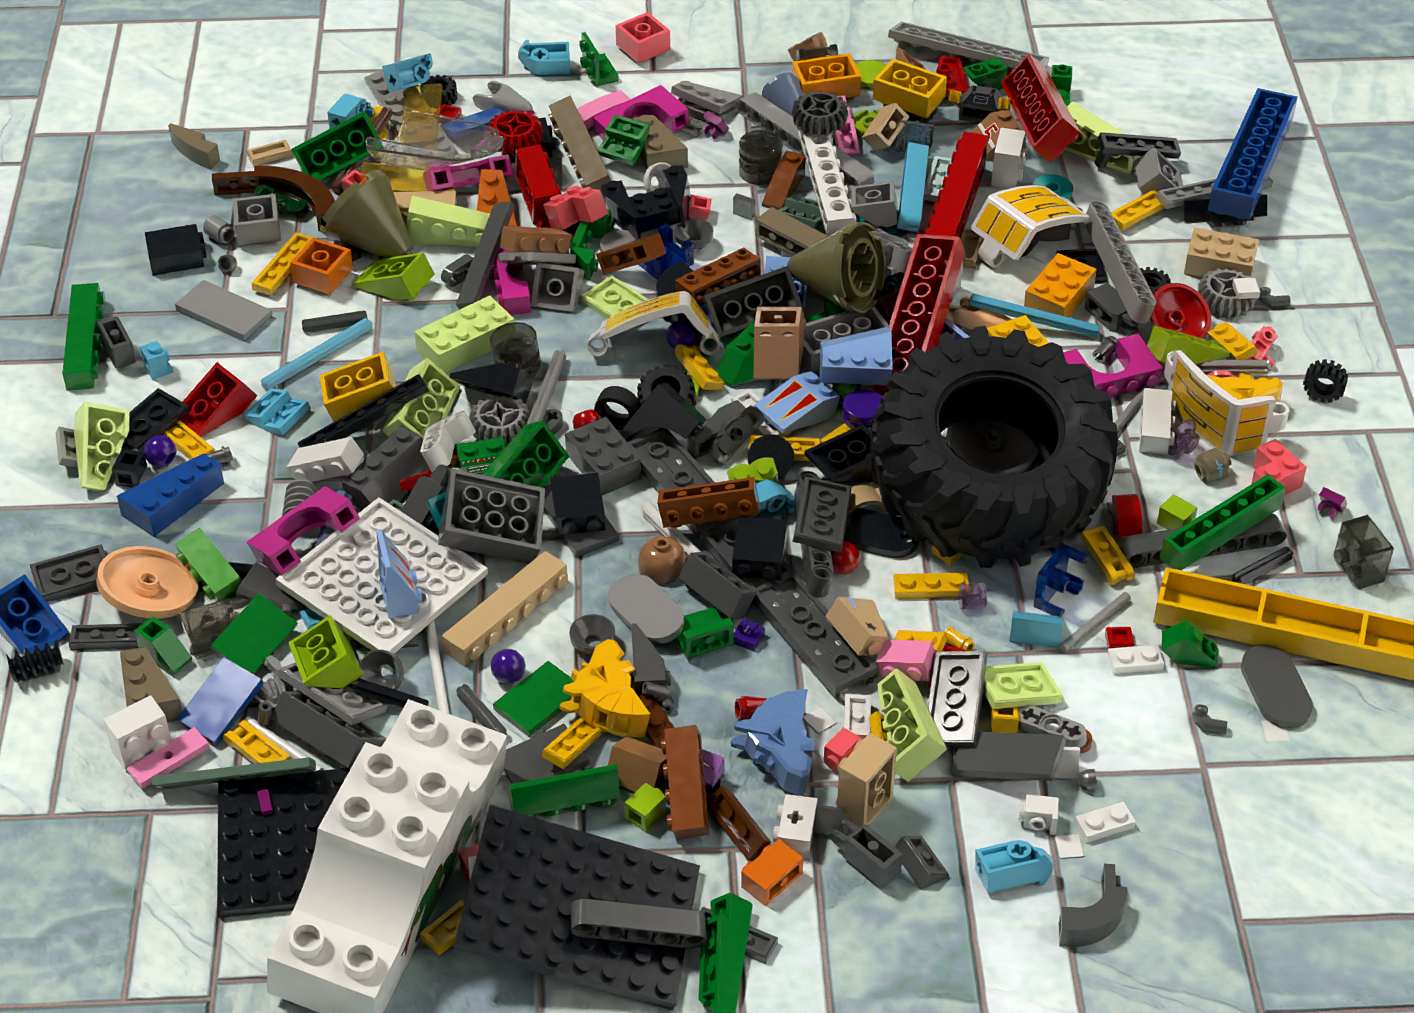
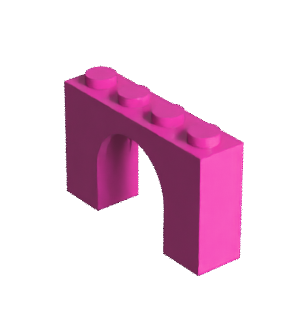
M662 85L593 117L595 133L602 140L607 136L605 128L615 114L630 119L642 115H654L672 133L690 125L688 108Z
M1139 334L1118 338L1115 356L1125 369L1118 373H1102L1092 369L1077 349L1063 352L1068 364L1084 363L1090 368L1095 389L1107 392L1109 398L1141 390L1145 384L1151 387L1160 385L1163 368Z
M324 486L246 543L258 562L282 576L301 562L292 547V543L299 536L320 526H329L342 533L360 520V517L348 498Z

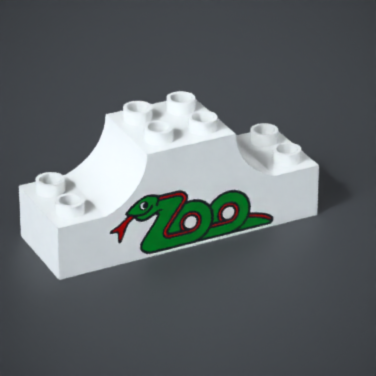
M408 699L384 744L378 747L365 742L318 827L315 850L303 888L290 917L267 957V993L319 1013L384 1012L420 940V933L426 928L459 862L458 852L466 848L503 774L507 735Z

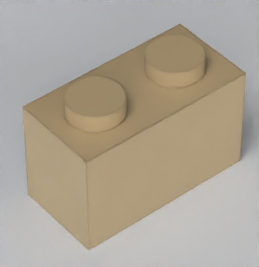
M896 103L884 106L880 109L862 138L875 151L888 148L909 116Z

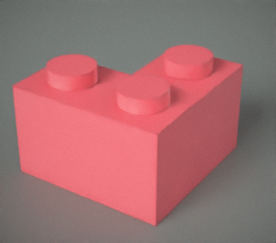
M572 186L567 189L566 193L551 197L550 201L543 205L551 228L564 230L579 221L594 222L608 214L601 191L591 189V187L581 188L579 186Z
M1274 439L1257 447L1253 464L1255 470L1251 484L1269 474L1286 487L1285 495L1302 487L1307 467L1280 442Z

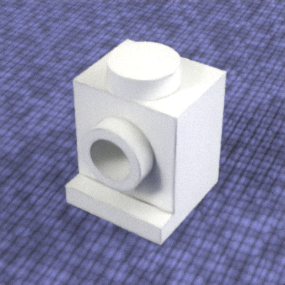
M1026 794L1025 805H1019L1018 821H1023V828L1049 830L1050 835H1055L1059 798Z

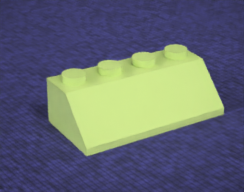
M426 358L410 369L405 381L420 374L429 391L390 412L381 431L390 437L400 426H403L420 434L424 439L427 428L447 418L461 386L449 378L430 359Z

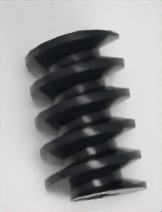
M58 640L54 641L53 649H51L48 643H44V650L41 651L35 645L33 654L27 648H24L23 656H20L17 650L13 651V658L10 659L6 653L10 673L15 683H19L21 674L27 681L30 680L31 672L36 678H39L41 669L46 675H50L51 667L59 673L61 671V664L64 665Z

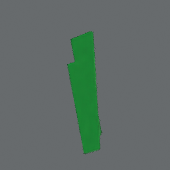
M729 892L711 900L712 918L706 920L707 943L700 949L698 1000L703 1005L709 1007L714 1013H736L753 908L750 901Z

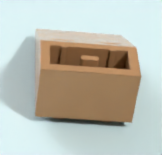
M757 307L754 326V380H789L793 376L800 374L806 319L802 307Z

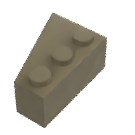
M654 115L633 117V120L650 125L647 140L640 153L646 170L651 165L660 162L667 163L670 166L683 165L684 168H688V148Z
M142 647L121 651L120 657L127 707L151 695L165 714L167 722L176 721L182 712L180 699L147 648Z

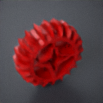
M518 109L516 111L509 110L507 113L501 112L500 115H494V119H490L487 128V139L491 147L496 148L497 152L503 151L504 154L511 153L513 155L516 153V149L539 145L543 136L541 121L538 120L537 116H533V113H526V110L519 112Z

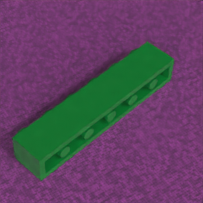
M99 283L74 284L71 286L62 371L66 390L92 389L95 385V379L99 378L98 366L96 364H100L98 349L101 348V338L97 323L101 321L100 319H104L102 305H105L104 291L100 292Z
M1267 474L1163 539L1160 559L1172 569H1185L1282 507L1286 487Z

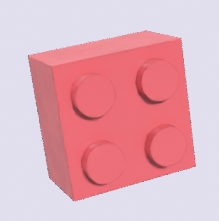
M648 12L615 25L616 45L637 63L644 62L670 50V30Z

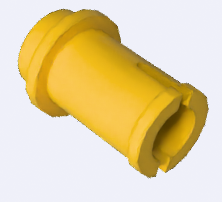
M952 626L944 631L947 643L956 648L973 651L975 643L970 636L965 637Z

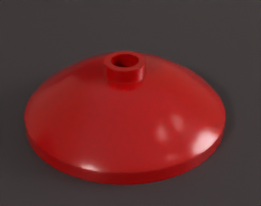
M1169 283L1160 287L1153 294L1156 300L1155 308L1150 317L1153 327L1155 325L1202 339L1206 337L1211 327V313L1207 302L1199 292L1182 283Z

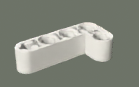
M465 410L457 412L426 429L420 452L432 473L439 464L448 466L451 463L455 444L469 438L476 432Z

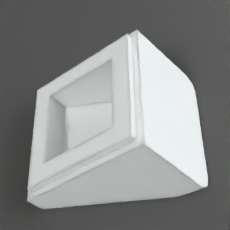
M1064 747L1054 779L1078 778L1080 747Z

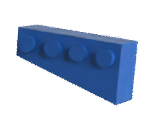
M203 453L117 495L121 516L155 537L224 484L221 464Z

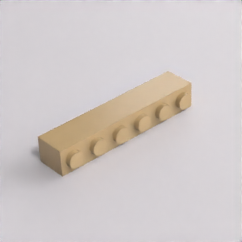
M544 551L442 635L443 652L464 667L477 660L481 653L490 646L495 645L499 638L508 631H511L523 618L528 617L541 603L546 602L553 593L566 585L568 582L567 564Z

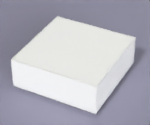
M1256 278L1233 279L1232 285L1237 299L1259 298L1260 290Z

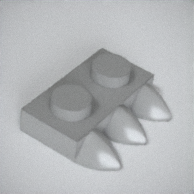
M58 426L55 434L59 465L78 468L74 429Z

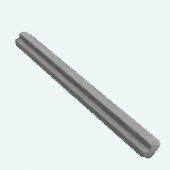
M564 350L554 351L526 425L543 420L567 357Z

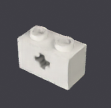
M785 794L784 805H778L777 820L780 821V826L774 827L773 842L780 839L802 857L809 858L818 798Z

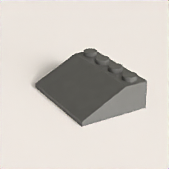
M451 468L440 521L438 545L530 564L536 559L541 550L545 488Z

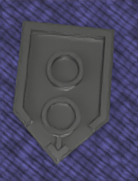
M258 563L253 565L236 592L237 596L249 601L260 593L284 613H289L292 609L303 608L305 610L308 608L276 586V578L280 576L279 574Z

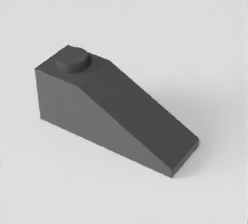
M738 400L718 408L704 425V430L701 434L693 439L694 459L709 453L724 420L746 409ZM733 428L730 431L731 440L735 441L741 438L740 429Z
M636 623L631 624L635 693L637 696L643 694L642 686L644 682L671 686L670 670L665 671L664 659Z

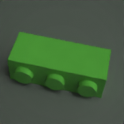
M200 527L175 543L178 550L176 554L177 559L183 567L189 566L191 577L196 583L201 581L204 585L202 589L210 600L214 598L217 603H220L236 595L237 589L242 582L239 575Z

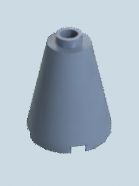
M787 72L773 77L775 81L764 86L762 96L792 116L794 101L798 100L799 96L804 95L799 79L793 73Z

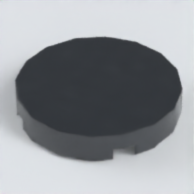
M775 434L761 436L750 445L748 450L749 465L760 458H773L778 472V480L784 478L793 467L794 451L790 443L781 436Z

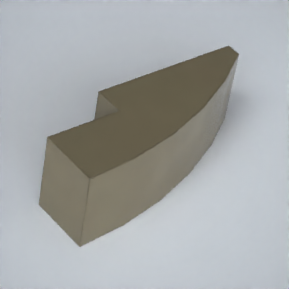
M172 123L168 125L171 142L189 160L208 169H212L220 161L218 145L207 141L205 134Z

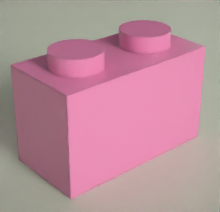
M886 640L878 654L876 664L882 679L897 668L913 681H930L933 674L936 652L932 641Z

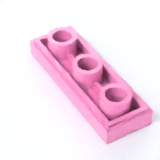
M194 727L170 741L168 745L127 767L128 774L144 789L152 784V776L169 774L210 749L209 742Z

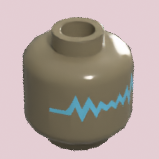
M1213 448L1197 456L1194 468L1201 480L1213 482L1227 476L1229 466L1232 463L1226 452L1223 453L1220 449Z

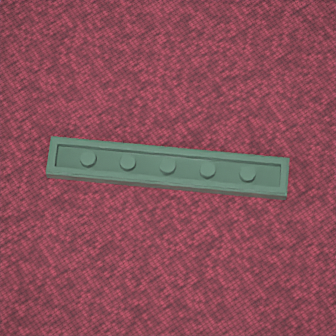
M306 757L152 776V786L164 790L218 783V780H245L256 777L263 778L313 772L316 770V761Z

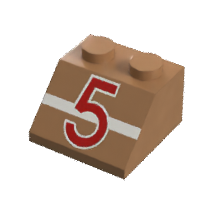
M1010 110L990 113L971 131L972 133L988 135L986 160L994 159V152L1001 128L1022 130Z

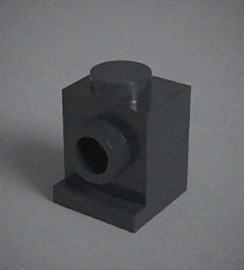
M121 450L112 467L116 486L133 488L139 485V481L147 467L144 452Z

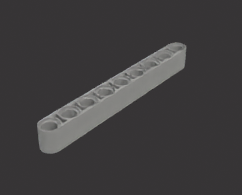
M756 92L737 101V109L743 117L794 152L804 155L798 129L794 125L791 115ZM836 147V159L840 161V172L844 174V184L861 186L874 183V175L870 169Z
M1091 201L1086 212L1090 218L1083 223L1130 318L1135 322L1146 324L1149 322L1155 308L1156 300L1108 206L1099 201Z

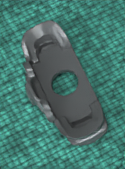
M750 405L731 418L724 420L709 450L710 457L719 464L728 462L746 439L762 425L765 420L763 413L758 408ZM733 428H738L741 431V438L738 441H733L730 438V431Z

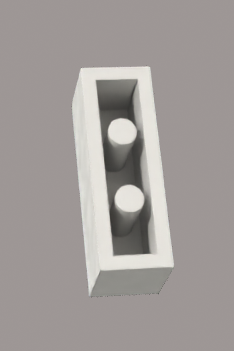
M1144 388L1141 403L1139 452L1167 455L1168 447L1173 446L1175 432H1170V430H1174L1175 416H1171V414L1175 413L1176 400H1172L1171 390Z
M348 437L298 448L286 468L295 480L306 479L314 482L354 473L364 453L354 439Z

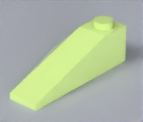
M83 402L75 412L74 437L81 489L105 491L112 474V467L121 452V447L129 432L128 409Z

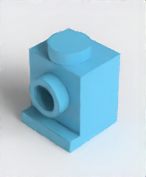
M151 342L140 347L144 367L152 380L174 373L173 368L168 362L170 361L166 348H161L159 342Z

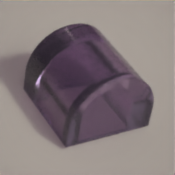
M985 583L960 585L958 603L961 610L984 608L987 606Z

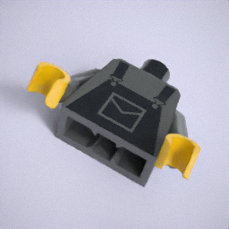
M987 83L981 86L972 85L964 93L950 90L947 100L952 101L956 107L960 108L959 120L979 123L990 113L1010 110L1011 98L1000 97L999 90L992 88Z

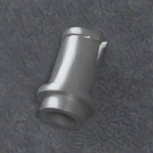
M1114 336L1103 338L1102 344L1093 352V357L1099 353L1095 358L1096 361L1104 362L1112 352L1116 351L1117 338Z
M222 446V449L206 454L220 464L225 462L229 464V461L234 460L229 446L226 448Z

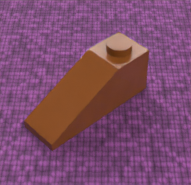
M786 150L775 169L762 202L763 207H773L777 210L784 207L786 198L792 196L805 176L806 155Z
M660 233L602 251L597 253L596 256L603 274L652 261L666 254V250Z

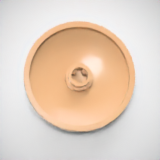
M146 546L126 547L110 553L100 563L96 579L100 594L110 605L132 616L149 619L152 616L161 619L181 614L194 603L198 591V583L191 577L189 573L191 569L188 565L183 567L173 553Z

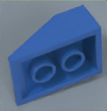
M25 574L0 589V634L21 656H23L24 648H27L33 654L34 646L37 645L43 651L44 643H48L51 646L55 640L59 641L70 633Z

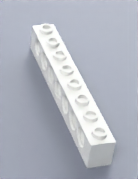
M798 130L826 235L829 236L848 224L856 222V215L852 213L851 199H847L848 188L847 185L844 186V174L840 172L839 159H836V147L832 146V134L829 133L828 136L825 134L820 136L813 134L811 136L809 132L803 133V130Z

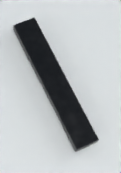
M417 374L298 442V445L302 448L346 438L426 393L429 389L420 374Z

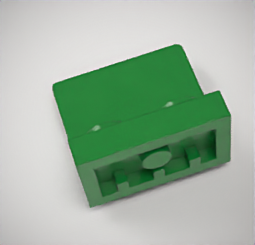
M586 32L581 33L579 46L582 57H580V64L583 69H586L588 78L592 79L596 87L618 82V73L605 53L599 54Z
M712 607L685 615L683 630L676 638L686 659L734 645V624L730 618L722 620L716 608Z

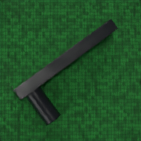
M1100 132L1097 139L1101 150L1094 163L1099 168H1105L1112 154L1142 156L1153 147L1165 158L1179 159L1181 150L1177 138Z

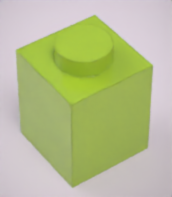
M1173 494L1160 506L1157 524L1167 530L1181 528L1196 519L1198 507Z
M647 783L642 785L625 801V819L644 832H647L666 813L664 793Z

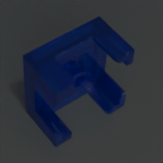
M664 224L658 228V233H660L666 254L638 265L658 280L663 271L675 263L683 261L689 267L694 264V244L686 240L683 250L673 242V229L669 225Z
M1061 543L1038 572L1033 607L1052 616L1062 617L1065 609L1049 601L1057 591L1064 593L1066 590L1074 595H1078L1081 592L1084 580L1067 572L1068 561L1071 558L1086 564L1088 554Z

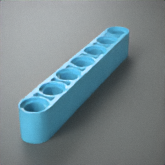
M912 142L907 144L897 229L916 233L919 231L929 148L927 145Z

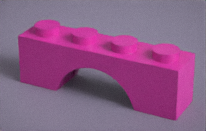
M509 155L491 157L463 165L429 169L423 173L426 190L444 191L480 184L481 169L502 170L504 179L513 175Z
M499 248L498 253L509 252L503 248ZM497 253L493 264L496 265L493 266L494 279H498L495 280L496 292L501 293L498 294L499 305L510 315L531 313L527 282L512 277L516 273L523 271V265L501 263Z

